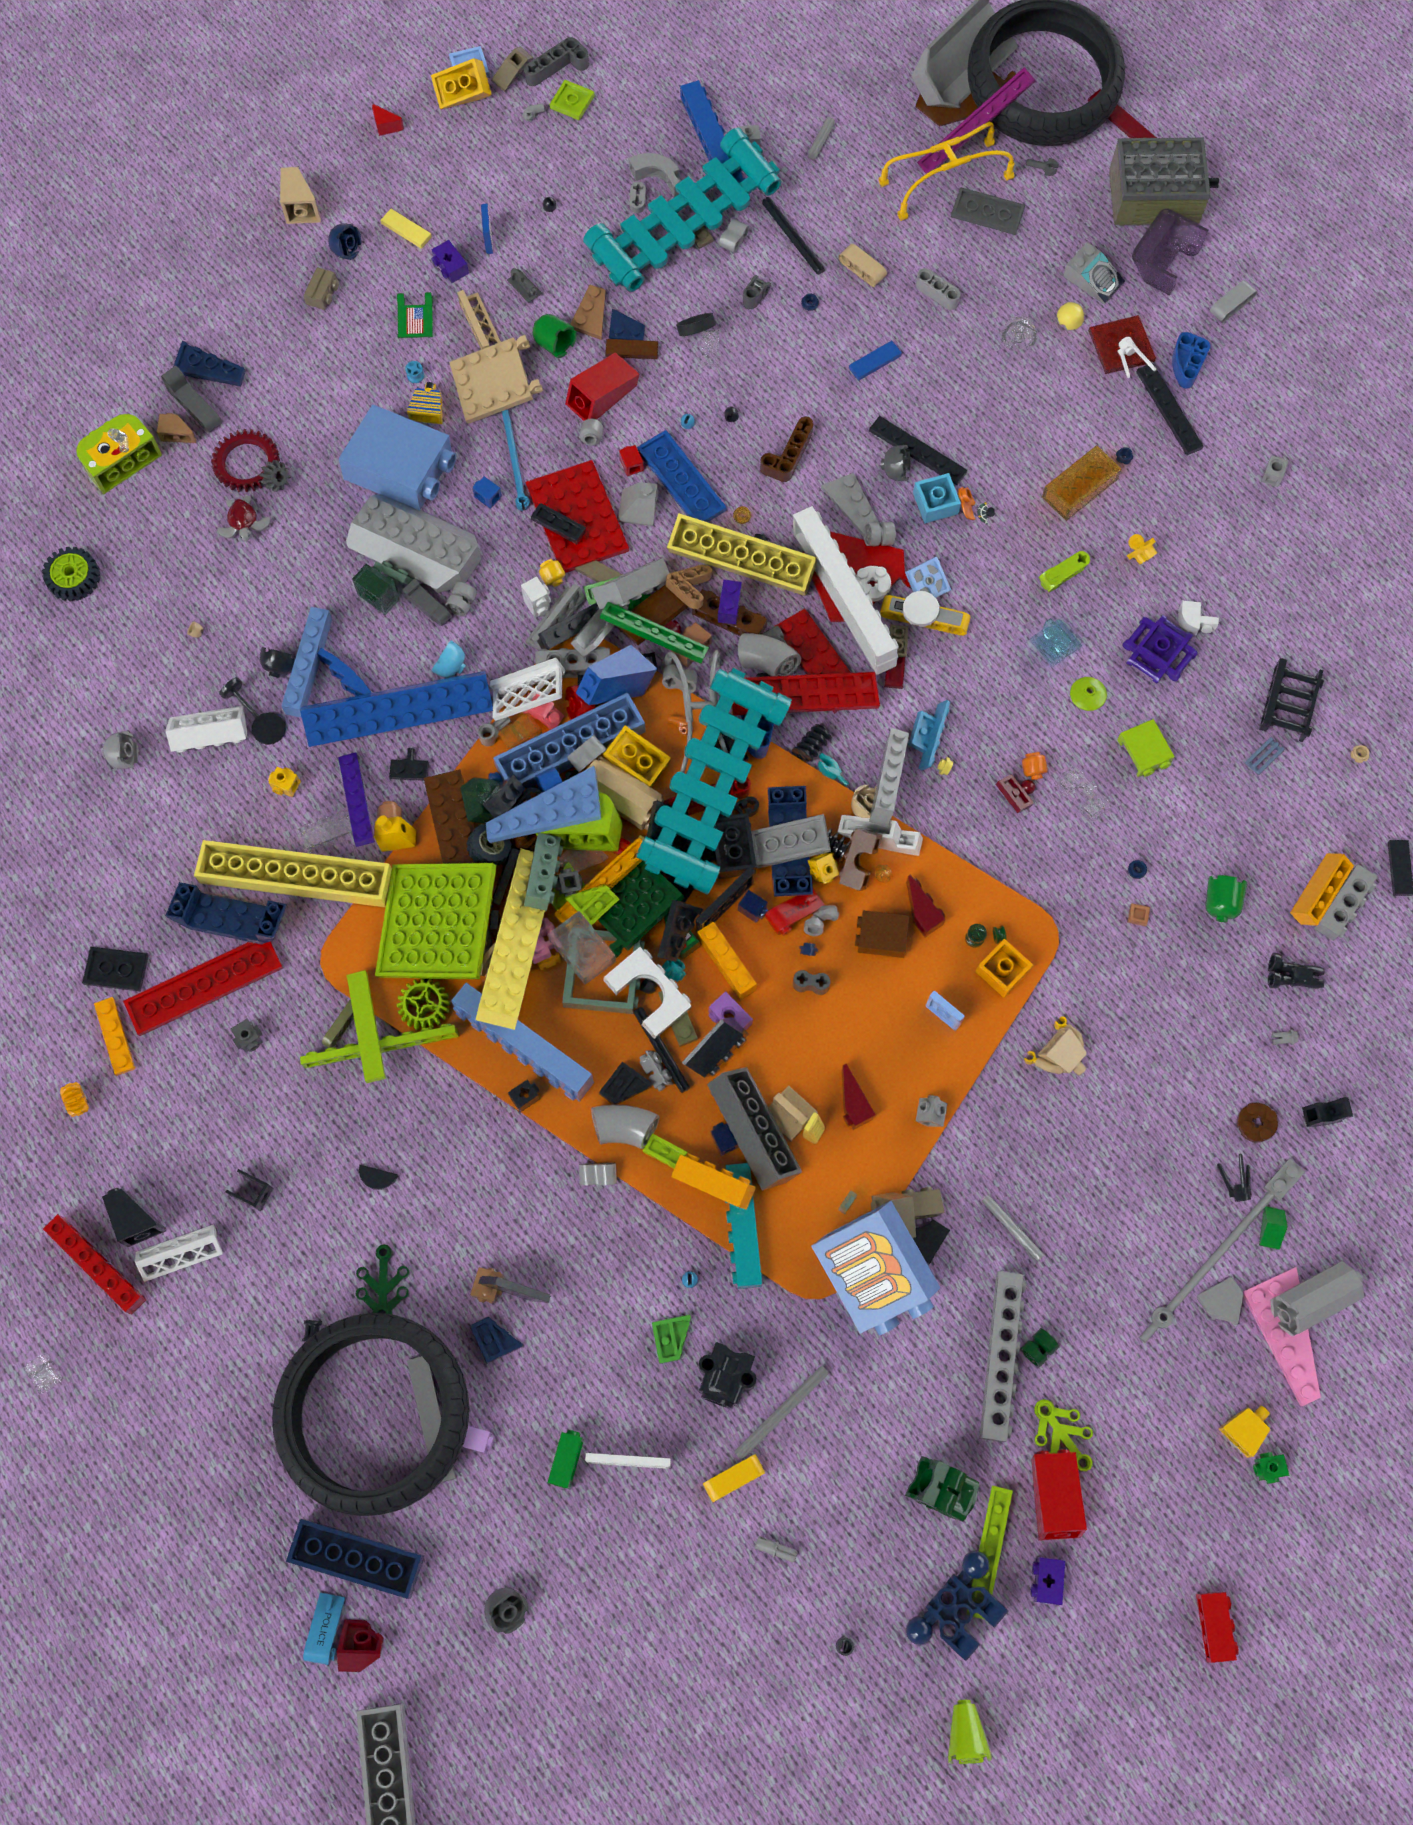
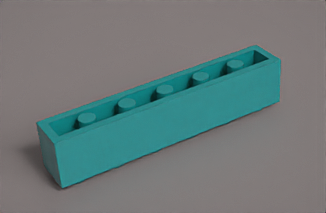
M748 1163L726 1165V1170L734 1173L732 1177L738 1179L739 1176L751 1180V1170ZM752 1196L747 1210L729 1203L730 1211H726L727 1223H731L732 1231H728L729 1243H733L734 1251H730L731 1264H735L736 1272H732L733 1284H737V1289L762 1287L754 1199Z

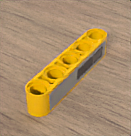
M892 595L884 596L880 609L881 617L910 624L903 615L905 598ZM939 606V614L936 620L931 625L925 626V628L964 636L967 634L971 616L962 611Z

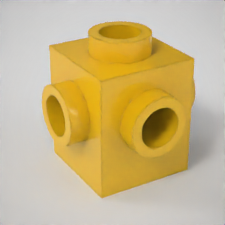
M276 767L268 779V783L274 793L280 796L285 794L289 797L294 796L301 782L298 775L286 767L283 769Z
M823 853L807 860L810 866V875L817 882L826 884L833 881V877L839 875L838 864L833 859L832 853Z

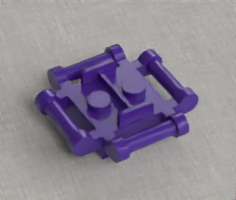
M1164 615L1156 623L1147 617H1143L1134 633L1122 644L1126 650L1133 652L1126 664L1129 666L1133 665L1151 677L1152 681L1156 684L1164 674L1168 675L1172 681L1177 682L1181 677L1180 674L1191 659L1198 655V652L1188 645L1193 634L1185 632L1167 620V617ZM1150 629L1140 644H1135L1144 630ZM1181 651L1185 652L1186 655L1175 670L1170 666ZM1138 656L1142 658L1141 661H1143L1153 669H1159V672H1155L1154 670H1152L1151 668L1137 660Z

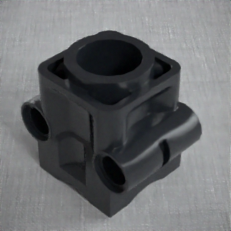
M716 1342L712 1354L704 1355L699 1360V1372L704 1376L699 1388V1393L702 1394L701 1398L728 1409H733L734 1406L738 1407L743 1391H751L756 1384V1374L751 1370L755 1356L745 1352H733L726 1345ZM704 1362H711L714 1366L713 1369L709 1371L704 1370L702 1367ZM744 1376L751 1377L752 1384L744 1385L741 1382V1378Z

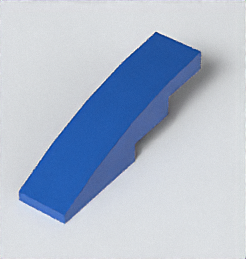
M320 648L317 653L320 661L329 665L331 675L341 680L340 682L344 690L355 696L372 693L363 680L349 666L333 654Z

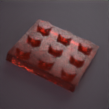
M1139 315L1089 327L1088 332L1105 374L1124 370L1118 350L1121 349L1119 342L1125 337H1131L1137 348L1151 363L1155 362V354ZM1136 352L1130 356L1125 354L1128 369L1146 365V362Z

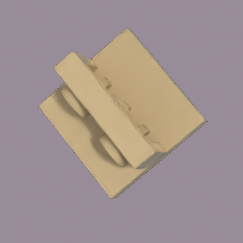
M790 1086L781 1094L778 1093L773 1098V1103L768 1107L781 1133L790 1142L805 1128L812 1114H818Z

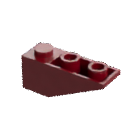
M910 874L906 884L913 923L922 935L927 937L943 926L945 914L940 908H936L932 897L928 893L925 894L919 880L913 878Z

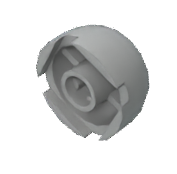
M128 731L114 733L105 740L102 753L106 761L114 768H134V762H138L137 742L133 743L131 739L133 735Z

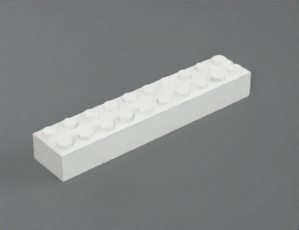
M813 506L793 514L795 538L805 554L817 558L815 572L874 672L878 675L895 667L898 658V643L889 635L888 626L886 624L883 625L879 611L874 610L870 596L865 595L862 583L856 580L853 568H849L847 565L846 556L838 550V543L835 539L832 540L830 530L827 525H823L820 513L816 512Z

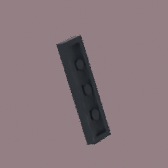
M597 602L540 632L538 636L545 648L549 650L577 635L598 611Z

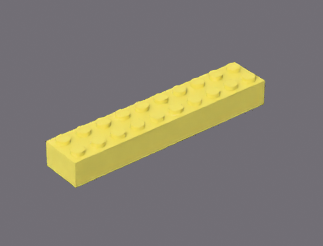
M203 840L194 876L200 884L386 907L392 868L388 863Z
M521 848L476 1015L477 1021L515 1030L545 912V910L524 906L534 852Z

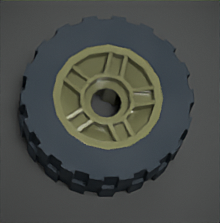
M486 823L484 825L481 824L468 837L467 851L475 863H493L497 866L511 852V839L489 843L487 840Z

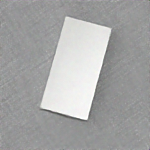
M586 1453L585 1461L588 1464L671 1468L670 1458Z

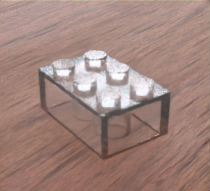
M580 911L548 933L549 941L584 985L616 962L615 954Z

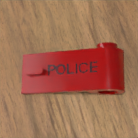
M813 889V895L795 896L769 910L765 917L777 935L782 934L785 936L792 931L791 927L795 922L817 912L825 904Z

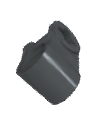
M754 275L743 291V306L746 309L756 308L763 297L769 292L771 283L764 282L759 279V276Z

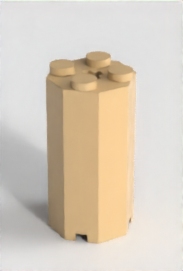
M600 756L598 760H593L587 769L592 766L596 769L598 792L610 797L620 817L641 830H648L653 801L664 802L663 795Z

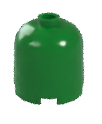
M544 314L535 321L532 335L537 344L556 358H562L567 355L566 350L569 346H574L577 331L574 330L572 325L553 314Z
M1218 875L1217 879L1209 876L1205 902L1207 913L1215 917L1218 922L1226 923L1228 920L1237 918L1243 910L1247 881L1237 882V877Z

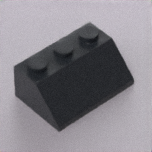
M733 1017L721 1019L682 1063L704 1078L714 1077L721 1069L719 1066L723 1062H728L734 1054L732 1052L737 1047L741 1048L747 1040L745 1038L749 1033Z

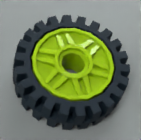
M66 547V551L62 548L58 549V554L53 552V558L49 556L47 558L48 563L45 562L43 565L45 569H42L43 580L50 592L58 599L61 598L64 601L66 599L73 601L74 598L76 601H79L81 596L86 598L88 597L87 593L92 594V588L96 589L98 586L96 582L99 583L100 571L90 553L77 547H73V549Z

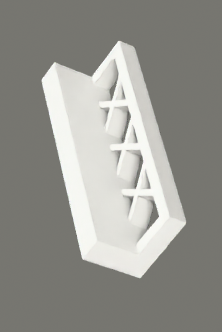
M214 1225L137 1251L135 1263L143 1281L146 1282L222 1255L223 1252L217 1240L216 1228ZM213 1243L216 1250L211 1252L202 1250L205 1245ZM188 1251L196 1253L195 1257L191 1259L185 1258L183 1255ZM168 1258L177 1260L171 1266L163 1264L165 1259ZM153 1265L157 1269L152 1273L146 1274L144 1267Z

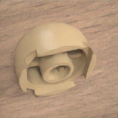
M863 785L855 790L851 801L852 811L855 816L870 818L876 786L875 788H870L869 785Z

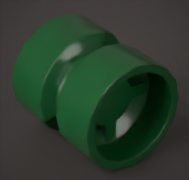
M1042 1328L1032 1336V1341L1028 1340L1020 1348L1024 1356L1038 1368L1048 1360L1047 1355H1053L1060 1348L1057 1341Z

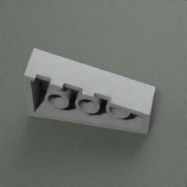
M661 558L591 590L599 609H603L607 602L615 605L619 604L621 607L629 604V599L633 601L642 597L641 593L645 595L654 591L653 587L657 589L664 586L669 571L664 558Z

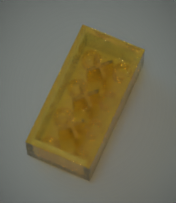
M1096 445L1048 483L1044 488L1042 498L1067 521L1116 482L1122 469Z

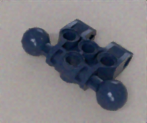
M980 1551L967 1553L962 1561L963 1570L958 1576L953 1574L925 1606L928 1611L924 1616L913 1617L906 1625V1635L912 1643L916 1645L928 1643L933 1635L932 1626L939 1620L940 1637L960 1657L967 1661L981 1645L965 1628V1624L973 1619L974 1613L980 1614L995 1628L1009 1612L985 1587L969 1588L967 1586L972 1579L983 1578L989 1571L988 1558ZM978 1590L983 1593L984 1600L982 1603L974 1602L972 1599L974 1591ZM946 1591L953 1595V1602L951 1604H946L942 1600V1594ZM961 1607H966L970 1612V1616L966 1620L961 1619L958 1615V1610ZM946 1624L954 1625L956 1632L953 1636L945 1634L944 1626Z

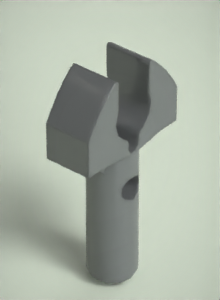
M1049 158L1047 162L1027 159L1026 161L1027 166L1043 169L1046 176L1055 175L1057 169L1054 168H1058L1059 165L1052 158Z

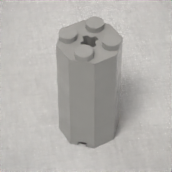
M1340 1261L1270 1300L1271 1313L1274 1318L1279 1317L1280 1322H1278V1325L1290 1336H1295L1363 1299V1277L1358 1271H1354L1345 1262Z

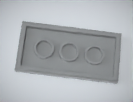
M824 814L751 831L757 869L831 852Z

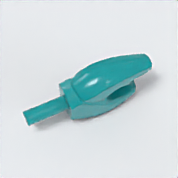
M821 753L819 758L823 762H818L820 772L830 779L835 780L837 778L847 786L849 782L840 775L842 770L837 762Z

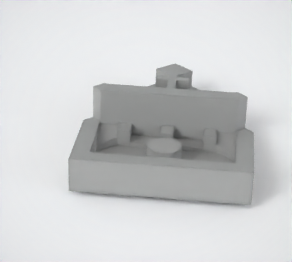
M1232 1277L1197 1295V1300L1207 1314L1212 1316V1320L1219 1319L1231 1322L1233 1325H1238L1243 1292Z

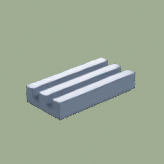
M1272 737L1245 762L1257 775H1260L1285 750L1283 747H1279V743H1275ZM1270 744L1272 747L1252 764L1251 762ZM1276 749L1277 752L1258 769L1257 766Z

